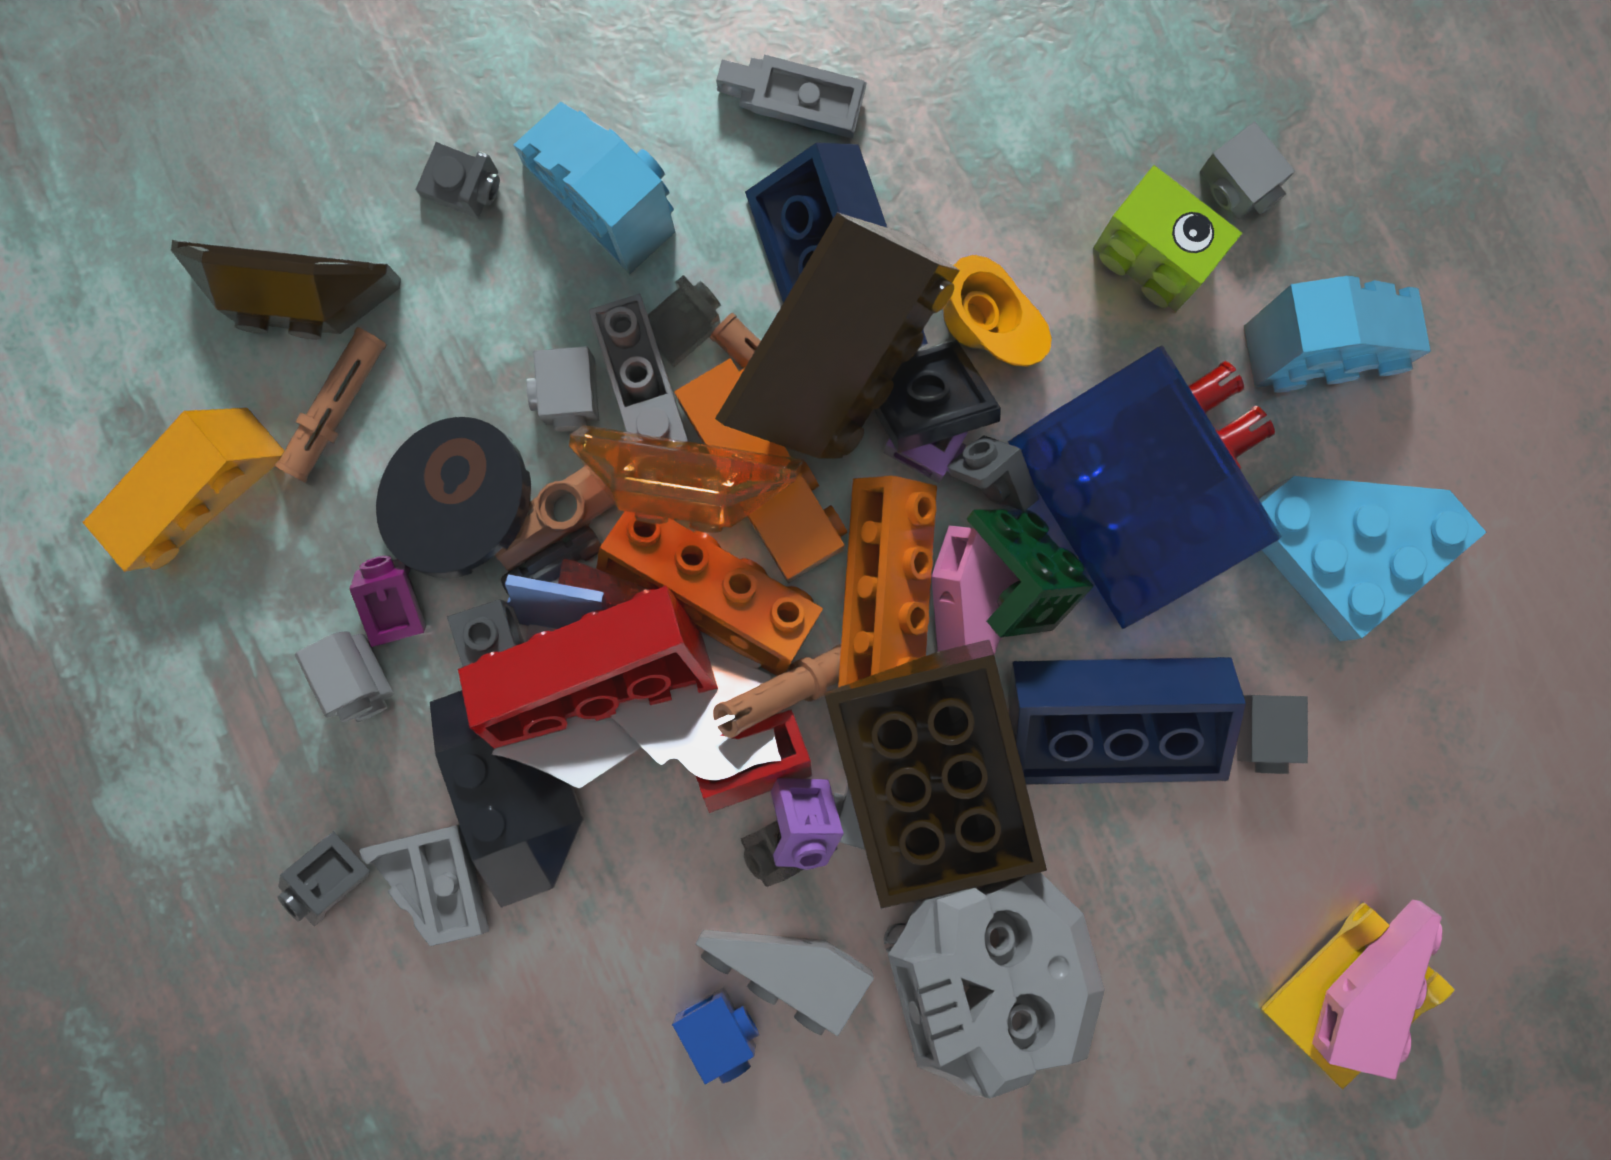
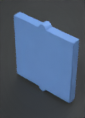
M508 575L505 583L509 594L507 604L514 608L518 622L522 625L529 626L532 624L559 629L579 621L582 616L589 612L608 609L605 594L601 591Z

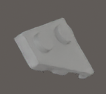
M460 825L359 849L364 862L367 865L373 863L392 887L388 893L401 909L410 913L415 928L429 946L469 938L489 931L475 865L470 857Z

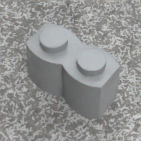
M348 631L334 633L295 653V657L325 717L338 715L342 723L354 718L357 722H361L388 708L384 700L392 697L394 693L364 634L351 636V633Z

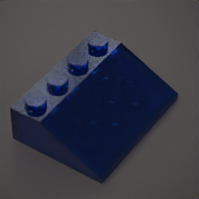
M1163 345L1051 412L1008 441L1010 445L1021 449L1034 486L1122 629L1165 607L1282 538Z

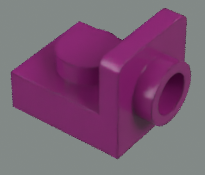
M389 555L378 556L362 563L359 566L360 569L355 571L349 590L371 647L424 633L426 623L408 577L411 568L398 559L392 560Z

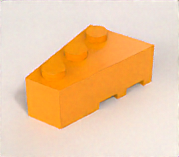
M248 408L183 411L82 523L124 572L150 567L152 570L159 569L176 557L180 546L275 467L274 465L281 458L284 449Z

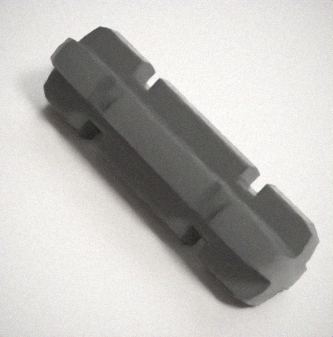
M583 526L569 535L571 540L566 543L560 540L525 562L526 567L523 569L517 566L504 574L500 580L506 593L508 594L505 586L508 575L552 582L579 566L578 560L583 558V560L587 561L597 555L601 542L593 529L589 526Z

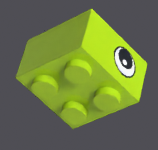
M1153 165L1112 216L1093 248L1100 253L1099 258L1108 269L1118 275L1127 274L1143 286L1141 288L1142 293L1152 303L1162 308L1169 306L1177 312L1202 285L1241 236L1242 232Z

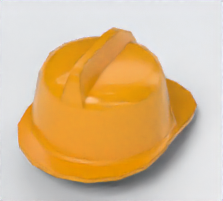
M977 255L960 258L953 265L960 270L952 282L954 284V292L943 308L944 322L950 334L966 347L988 350L997 359L1014 366L1029 367L1040 363L1050 352L1052 337L1049 326L1039 310L1021 292L1008 273L996 262L987 257Z

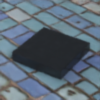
M957 340L919 350L908 361L902 362L892 378L894 386L891 394L880 407L873 409L898 453L1000 422L1001 407Z

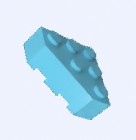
M562 102L558 103L514 144L522 163L629 275L675 233L671 216L674 208L666 197L670 192L661 180L665 176L661 166L646 150L641 149L636 154L612 129L606 130L581 110L577 112Z
M1353 276L1291 284L1244 325L1255 388L1273 385L1274 392L1281 393L1304 388L1307 386L1306 380L1326 377L1327 384L1332 385L1360 378L1359 372L1378 369L1379 376H1391L1411 371L1413 369L1412 362L1431 352L1419 288L1406 287L1399 289V295H1396L1395 284L1374 280L1364 283L1365 288L1361 289L1359 277Z
M1293 476L1274 485L1235 518L1340 642L1362 639L1487 533L1450 490Z

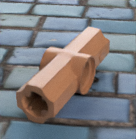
M619 444L566 479L547 484L539 492L538 496L530 501L527 516L517 537L507 550L502 548L495 555L507 571H511L517 566L519 567L527 560L583 526H588L592 519L647 485L624 447ZM572 494L577 501L575 515L570 520L558 522L554 515V505L561 496Z

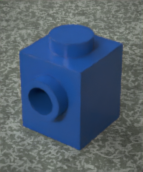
M724 987L676 1014L672 1026L705 1085L718 1077L722 1084L739 1077L751 1067L748 1060L755 1056L756 1044L753 1039L759 1036L758 1029L744 1005L738 1009L735 1008Z

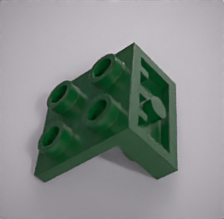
M974 509L966 518L1020 580L1002 592L997 600L999 607L986 621L1000 638L1053 631L1094 587L1090 580L1082 573L1084 571L1082 562L1072 552L1065 548H1060L1047 534L1049 532L1048 525L1033 511L1028 509L1025 512L1018 509Z

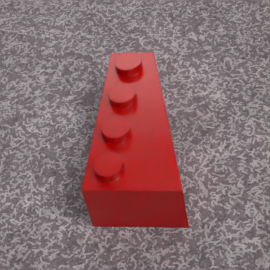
M667 585L658 589L641 591L634 595L631 600L606 610L589 612L582 616L579 621L554 631L537 633L524 643L502 652L487 653L481 656L477 662L458 669L469 726L493 748L565 730L568 724L567 719L575 716L581 719H595L596 721L610 718V715L616 714V709L619 703L648 698L650 705L672 700L670 690L695 684L699 693L718 689L702 633Z

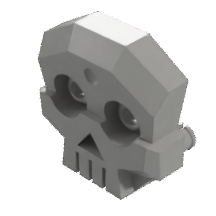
M1041 872L987 884L979 889L970 888L917 900L907 924H894L885 932L884 944H894L893 947L887 948L886 951L917 1067L947 1079L969 1095L991 1099L1029 1085L1036 1074V1070L1069 1065L1088 1058L1105 991L1084 914ZM994 928L999 933V942L996 947H993L990 943V933ZM963 985L969 987L966 993L964 991ZM1019 1012L1022 1022L1015 1031L1012 1019L1014 1014Z

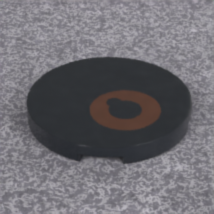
M452 417L431 423L414 433L399 447L382 475L376 500L377 524L382 539L390 552L399 561L425 575L436 578H457L472 574L473 569L487 562L502 548L507 550L520 532L530 505V472L526 470L522 456L512 442V439L488 422L471 417Z

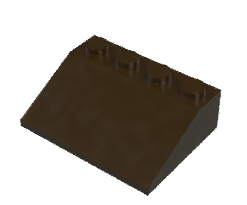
M837 212L715 419L724 426L818 459H838L850 454L862 440L864 435V428L862 426L872 410L880 407L891 394L894 386L892 378L902 362L912 358L920 348L924 338L922 330L932 314L942 310L950 300L954 292V284L952 282L960 270L908 234Z
M990 640L935 652L825 692L824 696L881 909L1047 871Z

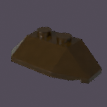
M172 240L171 252L214 307L233 320L235 328L246 332L266 334L268 333L269 326L288 328V334L312 340L321 339L322 332L341 334L400 289L401 278L388 264Z

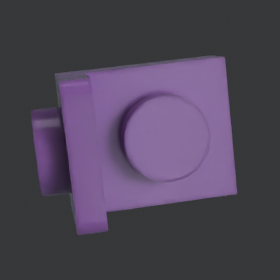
M968 432L953 436L945 452L935 447L938 442L936 441L898 453L889 438L883 453L939 484L946 471L949 472L947 466L968 446L962 443Z
M777 778L771 790V796L782 838L773 854L775 865L777 867H797L804 870L826 866L844 834L829 780Z

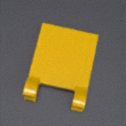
M1364 902L1348 916L1340 931L1261 1007L1342 1090L1361 1071L1329 1064L1312 1044L1326 991L1365 951V946L1379 938L1390 926ZM1430 966L1427 967L1425 974L1427 982L1426 997L1423 1005L1419 1009H1415L1412 1023L1422 1013L1443 1003L1455 990Z

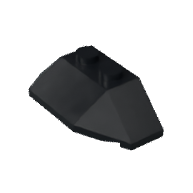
M462 690L430 701L435 756L472 862L496 901L502 908L553 889L584 821L573 786L533 766L503 756L491 755L495 748L490 746L469 726Z

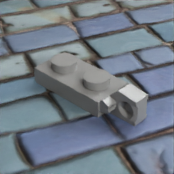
M765 54L763 59L751 58L749 66L722 59L716 79L718 92L740 98L739 106L751 110L753 113L852 139L867 82H864V80Z

